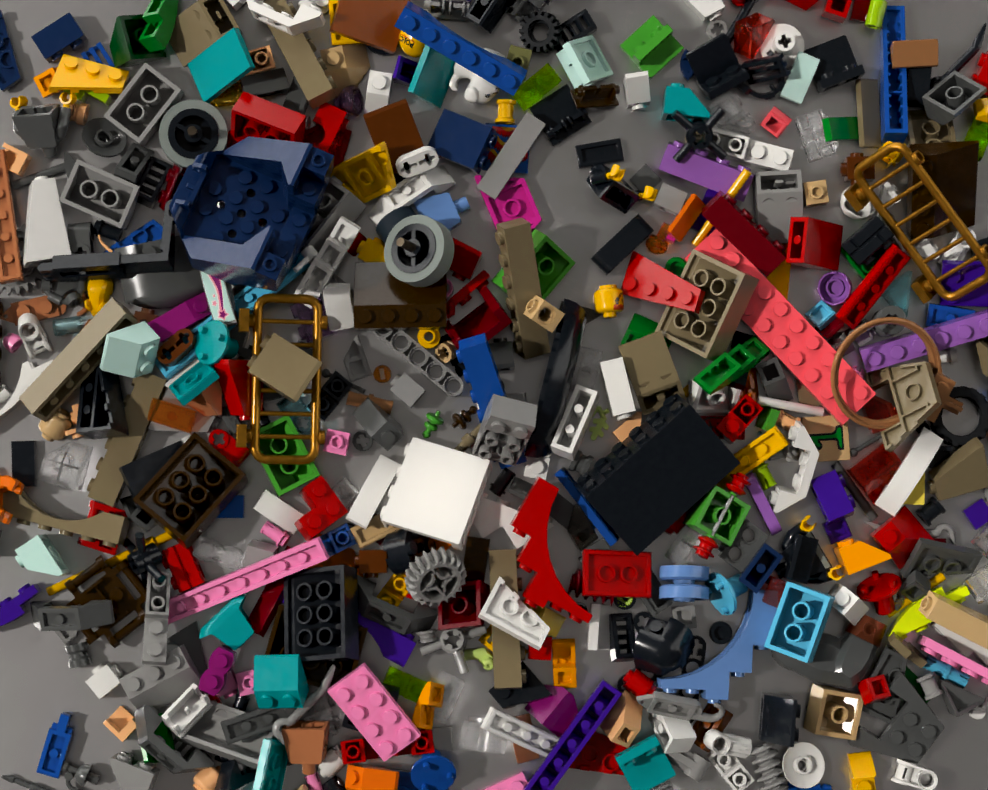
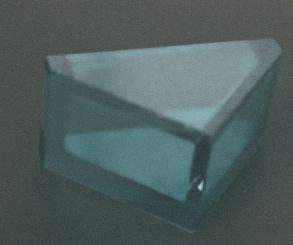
M912 271L904 272L881 295L890 306L893 305L901 308L906 317L908 316Z

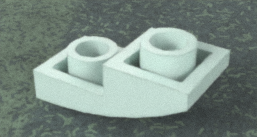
M799 51L792 65L791 73L785 80L780 97L801 105L820 59Z

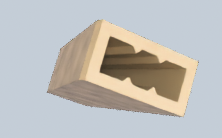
M928 591L918 609L927 619L988 649V616L935 592Z

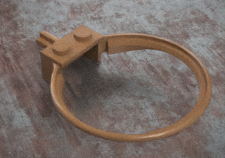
M883 317L866 322L845 338L835 354L830 376L834 399L841 411L849 419L861 426L880 430L887 429L900 422L898 414L879 420L868 419L858 415L844 402L838 388L839 367L847 348L867 329L883 324L900 325L912 330L921 338L926 347L928 360L931 368H933L932 371L942 405L927 420L935 423L942 408L956 415L963 410L962 406L964 403L949 396L956 382L942 373L940 354L934 340L921 326L910 320L899 317Z

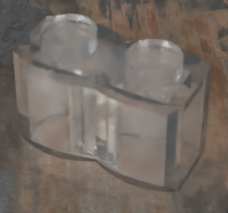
M198 538L193 551V555L197 559L205 562L214 561L225 569L239 568L244 554L240 548L233 545H222L212 538Z

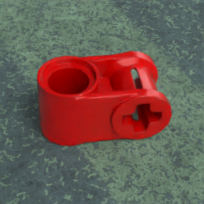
M222 429L213 430L209 435V444L238 468L251 454V450L248 447H236V439ZM223 433L225 435L223 437L225 443L223 445L220 443L215 445L216 439L214 436L216 434L220 436Z

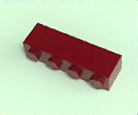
M720 190L701 209L702 215L767 277L786 259L784 252L786 248L777 239L773 241L768 236L770 234L769 231L762 224L757 226L752 221L754 217L745 208L741 210L736 205L737 200L730 193L725 195Z

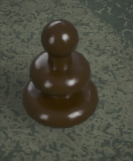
M471 406L468 411L461 410L460 415L454 413L452 415L454 421L452 427L458 426L460 429H466V422H471V415L477 413V408Z

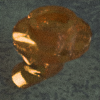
M663 222L658 234H651L646 240V246L650 252L663 254L667 251L669 242L665 238L667 236L666 231L670 227L669 224Z

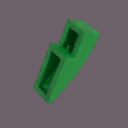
M151 0L142 16L147 25L139 38L141 44L149 52L166 49L176 21L178 0Z

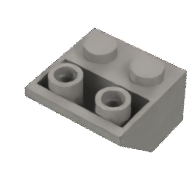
M122 751L121 754L117 753L110 758L109 763L121 790H153L160 769L155 767L156 763H144V760L143 762L134 759L135 755Z

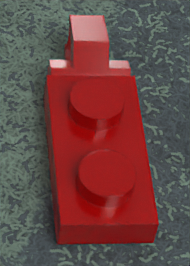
M486 270L480 272L447 301L448 319L455 315V306L458 304L461 306L465 305L472 299L470 294L475 289L480 291L489 284L487 279L490 275Z

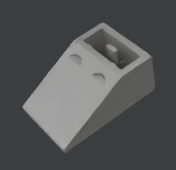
M801 169L755 172L753 189L756 225L762 224L769 231L770 234L768 236L773 241L777 239L782 244H788L791 217H803Z
M493 394L486 408L471 455L505 465L516 466L535 429L538 405Z

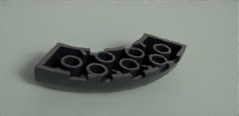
M564 298L561 311L565 315L557 325L537 404L535 429L528 440L524 455L527 457L540 458L552 453L550 445L566 407L587 322V315L584 309L578 303Z

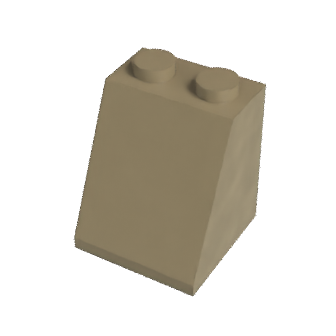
M273 333L271 337L266 335L259 345L263 348L259 355L253 354L248 361L247 366L250 368L247 372L292 403H295L323 363L276 333Z

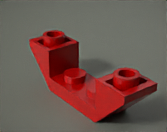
M432 729L419 730L421 736L394 756L435 753ZM363 736L340 741L343 764L366 762L368 759L380 758Z

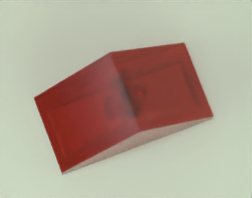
M754 13L736 21L734 52L753 60L775 20L762 14Z

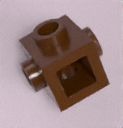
M850 153V157L844 159V163L840 164V175L844 177V182H851V185L856 183L854 179L855 167L869 156H864L863 153ZM875 164L863 172L867 182H872L875 179Z

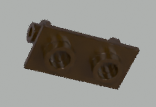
M615 83L600 85L599 88L596 85H579L578 88L570 90L577 109L619 105L616 94L620 93V87L615 85Z

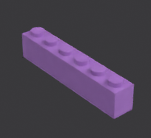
M988 309L923 329L934 340L938 351L988 336ZM913 331L858 348L867 373L927 355L923 341Z

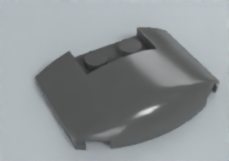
M180 235L175 236L174 271L127 274V278H120L125 303L147 309L176 307L205 292L200 271L192 268ZM161 239L114 249V252H120L122 255L162 253L160 250Z

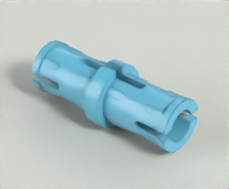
M929 654L927 655L928 663L923 668L935 672L943 681L946 679L962 689L965 688L969 681L967 679L970 678L969 675L937 660Z

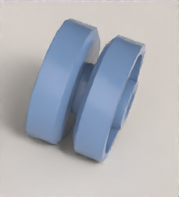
M695 565L660 566L659 578L663 581L673 582V584H664L659 587V599L673 600L674 602L709 600V587L695 584V582H706L709 580V567Z

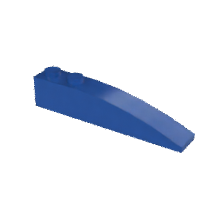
M887 6L881 27V143L888 141L904 143L908 135L906 68L892 69L890 46L893 41L906 40L905 6Z

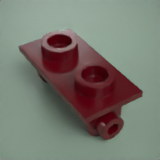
M174 164L173 169H169L166 176L168 183L165 190H161L158 197L159 207L163 211L165 210L166 202L173 198L186 168L180 171L181 168Z

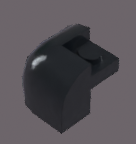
M650 617L644 630L640 629L636 638L633 653L635 668L657 675H665L666 672L674 671L679 667L682 669L695 646L692 631L685 624L670 617L667 622Z

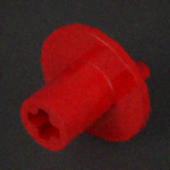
M874 570L871 577L866 578L858 585L856 593L861 600L873 602L878 615H888L896 609L893 595L900 590L902 582L898 575L893 573L879 574L878 570Z

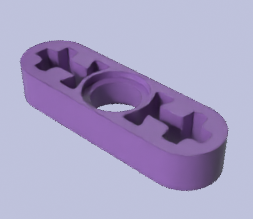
M752 472L747 474L746 476L749 477L748 482L751 485L746 486L769 533L773 536L781 532L782 528L756 477Z

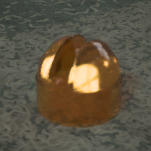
M379 365L375 368L373 376L377 382L387 383L392 377V372L388 366ZM381 368L384 369L385 379L381 380L379 371Z

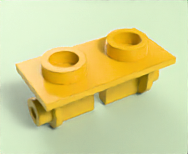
M888 141V142L884 143V145L881 146L878 150H880L881 148H883L884 146H886L887 144H890V143H892V142H891V141ZM894 151L881 159L887 163L885 169L891 165L895 167L901 161L903 155L898 151Z

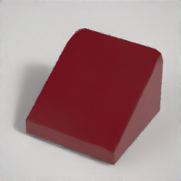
M836 318L822 331L816 326L815 330L825 340H828L844 327V323Z

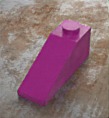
M205 292L181 303L147 323L160 337L159 344L171 338L178 330L190 329L211 315Z

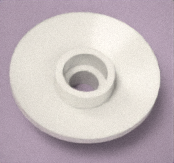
M798 742L794 744V747H789L786 750L782 760V769L786 779L793 786L804 789L811 788L822 779L825 771V761L822 753L816 746L808 742ZM799 761L802 763L801 769L798 768Z

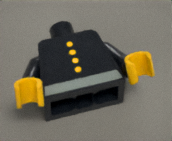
M596 164L590 169L587 182L596 195L624 214L628 212L635 202L642 201L643 199L648 201H655L658 190L654 189V187L645 186L644 193L641 190L634 191L623 179L626 170L619 169L620 166L617 164H613L612 169L603 164Z
M807 515L801 523L791 528L781 544L782 550L779 553L784 556L782 558L784 561L778 564L774 570L779 579H782L785 575L795 534L816 539L811 531L817 523L809 525L806 522L811 517L810 515ZM819 544L817 545L807 584H822L845 577V574L839 576L836 573V569L841 568V565L832 568Z

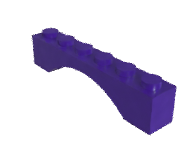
M358 610V623L368 628L367 631L378 644L383 657L404 667L417 641L413 640L415 636L413 634L403 635L367 619Z

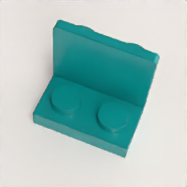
M655 734L614 755L632 790H650L676 775Z

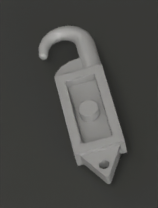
M654 691L653 694L636 696L637 702L646 708L647 713L707 723L717 722L725 715V708L719 703H714V707L718 708L719 712L709 714L702 711V704L693 698Z

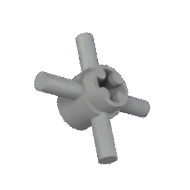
M483 625L465 632L461 629L444 630L441 633L440 641L420 647L421 654L425 656L443 649L445 652L454 655L460 675L465 674L469 670L462 651L466 648L467 640L487 634L486 627ZM449 636H459L460 640L456 642V647L448 644L447 639Z

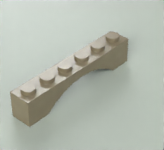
M24 490L21 495L11 491L3 493L2 507L13 514L14 518H17V523L30 526V523L34 522L39 524L38 528L51 531L52 527L60 529L59 534L73 537V533L82 535V540L94 542L95 539L103 540L102 545L116 548L117 544L124 545L130 524L128 517L110 512H101L93 517L82 520H65L52 516L40 509Z

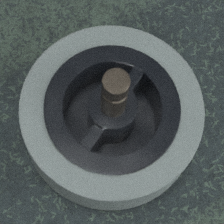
M185 100L172 106L163 116L159 127V140L166 156L174 164L187 169L189 165L194 163L196 156L205 152L225 150L228 143V129L222 114L213 105L201 100Z
M412 215L399 221L390 231L384 247V260L389 272L396 279L414 287H426L439 281L449 270L454 257V241L450 231L440 222L425 215Z

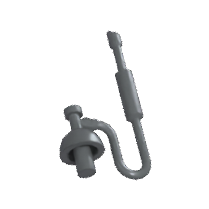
M65 762L62 770L68 771L64 776L68 789L80 790L73 787L70 783L74 774H76L75 779L78 784L83 787L87 781L97 785L100 776L91 772L93 765L84 764L79 768L70 766L68 762ZM12 775L1 776L2 779L26 787L29 790H49L34 783L28 784Z

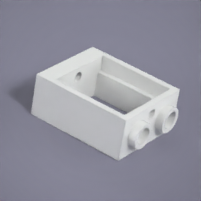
M623 357L600 362L599 368L611 416H617L618 421L632 417L631 413L635 412L636 409Z

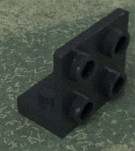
M725 33L716 36L685 54L702 93L710 100L750 79L748 71L739 64Z
M845 35L804 51V53L820 59L813 76L819 93L861 78L865 74L863 65H857Z

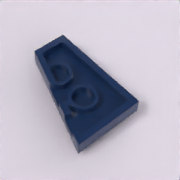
M0 10V89L5 92L22 80V76L3 13Z

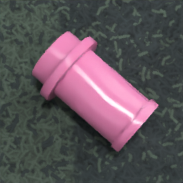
M269 520L260 531V533L275 541L276 546L284 547L291 537L288 535V531H282Z
M318 772L304 777L309 790H324Z

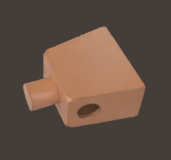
M298 720L294 725L290 727L284 725L281 729L289 762L291 764H302V773L304 775L316 773L315 764H322L326 757L330 721Z

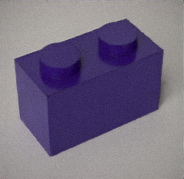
M836 470L816 477L810 483L812 493L828 526L852 516L856 507L851 494L848 496L844 489L846 482L842 474L838 475Z

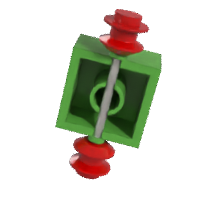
M740 472L730 474L733 480L731 483L725 484L729 490L728 492L715 485L690 508L683 521V524L703 535L698 537L700 541L699 546H693L696 549L695 554L706 560L708 557L714 558L711 551L713 548L718 549V545L731 547L751 508L750 505L737 498L738 495H746L744 487L751 485L748 482L749 477Z

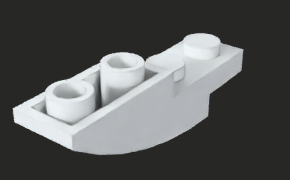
M712 128L713 141L728 153L725 158L763 169L768 168L776 171L790 170L794 150ZM707 147L702 149L707 152L713 153Z

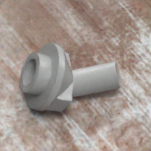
M788 439L789 445L771 456L768 460L785 457L787 462L796 461L799 458L800 449L793 447L789 442L790 439Z

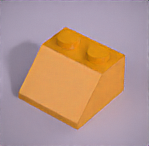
M846 538L836 542L838 546L832 548L838 564L842 566L840 568L842 574L851 575L892 559L889 553L862 541L853 540V538Z

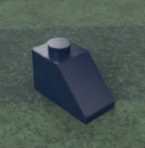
M764 543L741 573L738 581L757 594L784 556Z

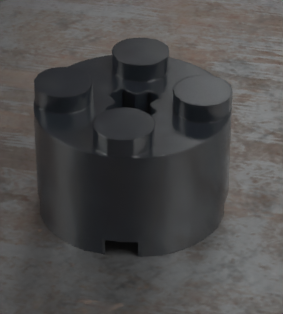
M404 529L387 534L383 543V550L387 551L389 557L385 559L386 563L397 576H406L405 570L410 568L409 562H415V556L421 557L423 551L429 553L431 548L436 550L435 542L429 539V537Z

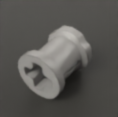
M935 672L915 679L922 687L925 701L944 693L942 689H939L934 678Z

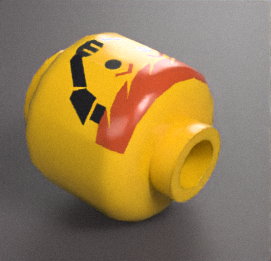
M617 285L599 286V290H596L594 293L595 312L603 314V318H616L617 313L622 312L624 309L623 291L617 288Z

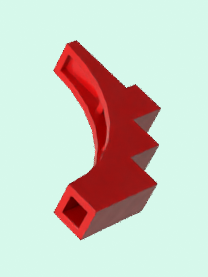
M537 476L510 525L514 526L513 532L523 538H525L526 534L529 535L516 558L520 562L518 567L528 573H531L532 570L535 571L522 596L527 598L525 603L537 609L538 605L544 608L549 600L551 602L550 607L560 613L563 609L571 613L569 618L579 624L582 621L589 623L593 615L579 606L565 591L550 561L547 544L548 520L559 488Z

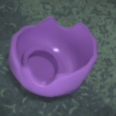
M831 271L824 274L819 280L817 290L822 301L829 305L837 306L847 301L853 287L847 275L839 271Z

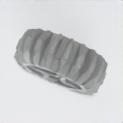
M442 547L437 551L431 548L429 553L423 551V555L421 557L415 556V562H409L410 568L405 570L406 589L411 597L421 603V605L426 603L431 607L433 603L439 606L441 601L448 603V598H456V592H461V585L466 584L465 577L467 575L463 561L458 554L453 553L450 549L444 550Z

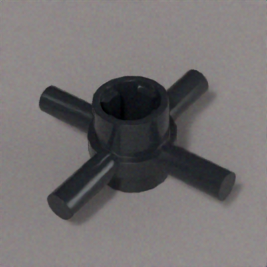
M719 107L706 122L702 120L691 122L678 110H675L671 117L686 129L685 136L687 142L673 156V159L680 163L693 148L704 149L707 147L719 159L723 160L728 153L713 141L712 128L726 112ZM695 131L699 134L705 131L701 139H696L695 135H693Z
M142 532L135 534L136 545L126 537L123 546L130 553L127 556V560L132 571L136 575L141 574V580L146 587L148 572L159 583L163 582L166 576L156 567L163 562V557L156 544L150 543L146 545L144 533Z

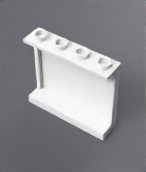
M413 437L411 443H407L405 447V459L403 464H399L397 468V480L395 485L392 484L389 489V501L387 506L384 505L382 507L380 519L386 528L389 525L449 543L453 549L462 551L493 468L491 461Z

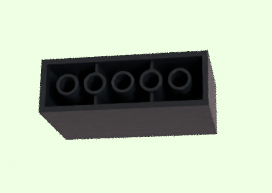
M676 393L674 396L668 397L660 409L650 413L640 427L637 426L632 429L629 436L623 442L617 443L612 448L610 454L599 459L590 472L582 474L574 486L638 556L737 467L740 462L695 409Z

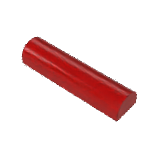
M892 243L835 316L854 330L911 257Z

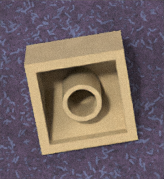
M812 683L803 728L817 735L856 741L864 704L861 694Z

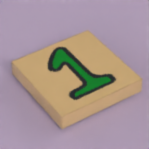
M831 415L801 417V423L805 426L820 453L817 462L851 460L848 421L841 426Z

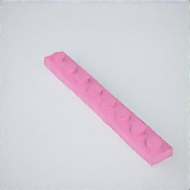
M320 536L170 597L168 624L328 560L329 555Z

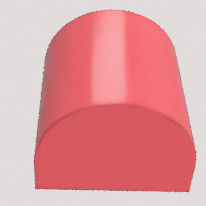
M774 106L760 125L776 138H779L792 119Z

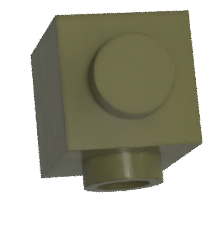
M510 45L507 59L528 72L532 50Z

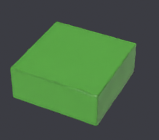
M762 405L763 410L759 413L755 426L768 431L775 426L780 411Z

